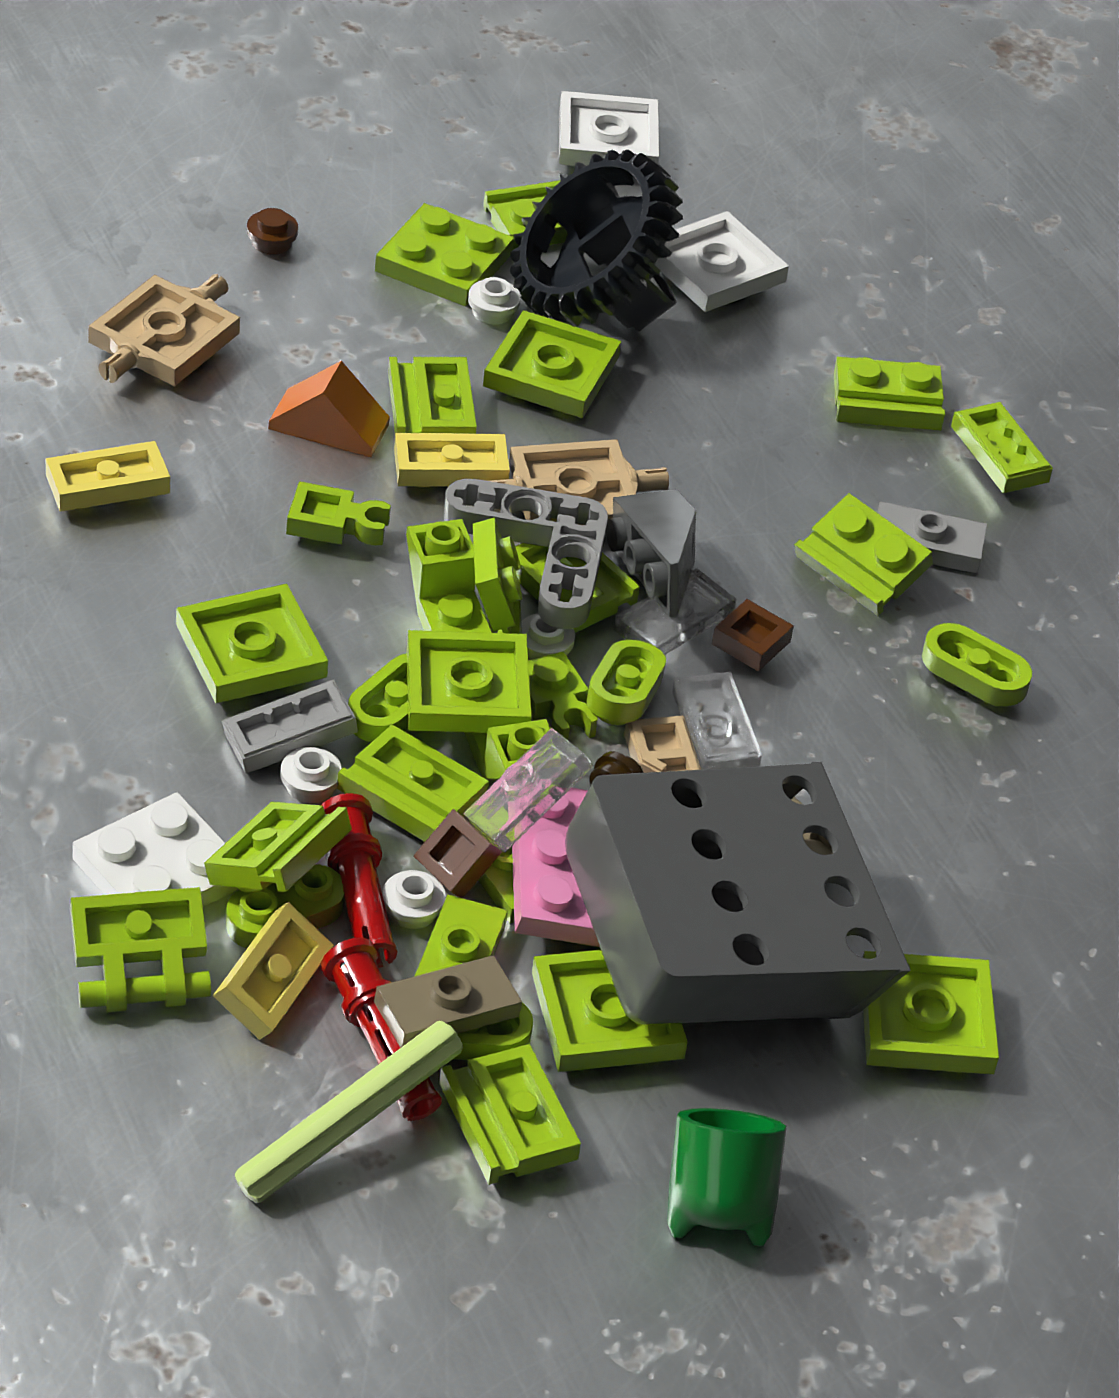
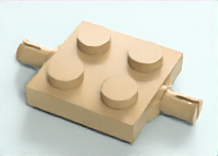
M213 274L201 286L191 289L175 285L157 275H153L88 326V343L112 354L106 361L99 364V373L103 379L107 381L109 378V382L114 383L129 369L137 367L175 387L240 333V317L219 307L215 303L218 298L228 292L229 288L226 280L222 276L218 279V274Z
M617 439L510 447L509 466L513 479L490 480L491 482L587 497L598 501L605 507L608 519L613 518V497L634 495L637 492L668 490L669 475L666 467L635 470L623 457ZM523 511L526 520H533L539 517L533 512ZM551 518L550 521L557 522V519Z

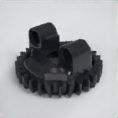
M613 149L609 150L605 158L593 154L589 165L586 166L581 162H576L575 171L568 176L567 174L560 173V182L553 189L545 187L548 194L541 202H532L535 209L532 216L522 218L523 226L526 227L525 231L514 236V240L519 247L510 253L512 261L515 262L510 268V273L515 279L513 287L519 290L520 298L535 314L563 323L568 321L575 327L580 325L584 317L591 324H594L599 313L606 312L609 316L613 315L627 329L634 328L639 332L677 303L676 297L660 275V268L655 264L658 258L671 256L672 252L665 244L679 238L680 234L672 225L683 220V215L676 209L683 203V200L677 195L676 191L679 187L670 178L671 176L660 165L643 153L634 154L629 149L622 151L621 154ZM633 178L639 183L642 191V196L619 197L615 186L619 185L633 186L635 184ZM558 224L567 231V237L562 245L557 261L549 267L541 260L542 253H547L550 242L556 232L554 228ZM584 253L598 266L604 263L607 267L600 273L592 276L584 258Z

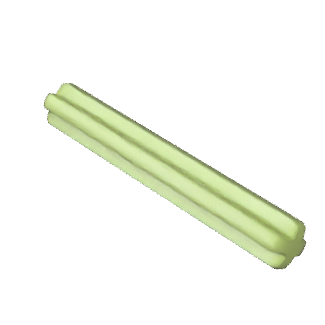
M443 1021L435 1022L238 1168L234 1175L241 1191L255 1203L264 1201L459 1055L463 1049V1044L456 1031Z

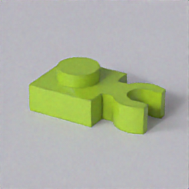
M299 481L287 516L286 534L341 545L344 535L348 534L354 535L360 542L367 545H383L385 526H388L390 522L391 505L379 500H369L361 504L355 503L354 491Z
M564 651L528 660L532 719L535 721L550 717L552 720V734L556 743L561 746L568 744L569 725L581 727L588 738L595 737L598 716L591 712L587 706L586 700L589 689Z

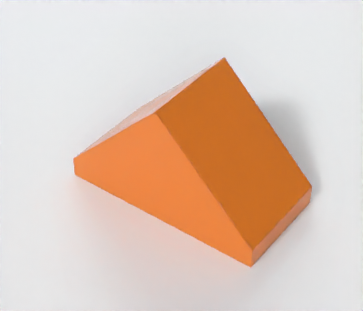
M340 361L288 388L269 419L268 429L371 458L389 426L390 416L348 367Z

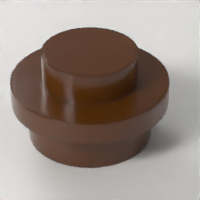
M266 208L253 214L248 219L247 235L251 239L253 247L259 252L271 255L282 254L292 247V242L296 240L298 236V222L293 216L281 209Z

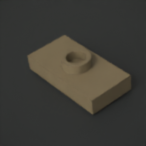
M494 955L377 986L374 999L375 1005L400 1048L437 1021L449 1024L459 1034L519 1017L522 1006L521 998Z

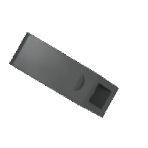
M677 489L613 497V518L608 519L606 537L610 550L618 554L626 564L629 573L637 577L645 587L648 596L654 598L669 617L678 616L695 563L696 510Z

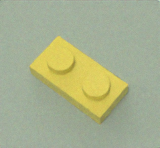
M395 433L394 455L398 486H449L461 479L485 481L509 479L510 467L505 434Z
M156 441L46 458V477L60 512L170 494V475Z
M287 902L274 911L213 994V997L260 1040L274 1031L320 966L324 955L334 944L293 905Z

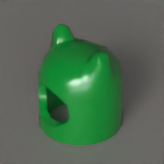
M713 1108L680 1111L676 1119L669 1181L667 1225L672 1237L684 1238L694 1226L701 1225L717 1230H744L752 1245L763 1247L773 1232L787 1126L773 1118L743 1111Z

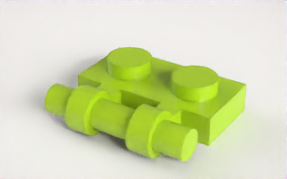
M200 887L71 897L70 913L76 967L102 965L103 980L78 982L80 1008L106 1006L108 1013L127 1011V1004L164 1001L165 1007L185 1006L186 999L211 997L209 971L184 973L183 958L204 957L207 952ZM161 960L162 975L125 978L124 963Z

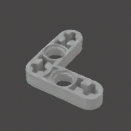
M461 479L450 484L445 491L444 520L463 519L468 534H473V523L495 517L502 538L511 536L515 542L549 547L540 584L538 614L542 621L558 629H572L584 624L589 617L605 542L608 521L605 507L598 501L587 497L479 479ZM494 509H501L500 512H494ZM516 511H530L539 517L533 520H523L516 518L512 513ZM551 518H555V519H557V522L550 521V520H551ZM566 557H575L582 559L587 564L582 567H569L562 564L559 560ZM562 588L572 590V597L569 602L560 601Z

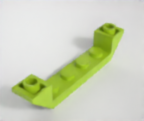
M463 519L407 526L406 537L417 614L423 630L492 633L475 593L474 546ZM546 719L488 728V733L464 732L483 778L511 779L563 770L564 760Z

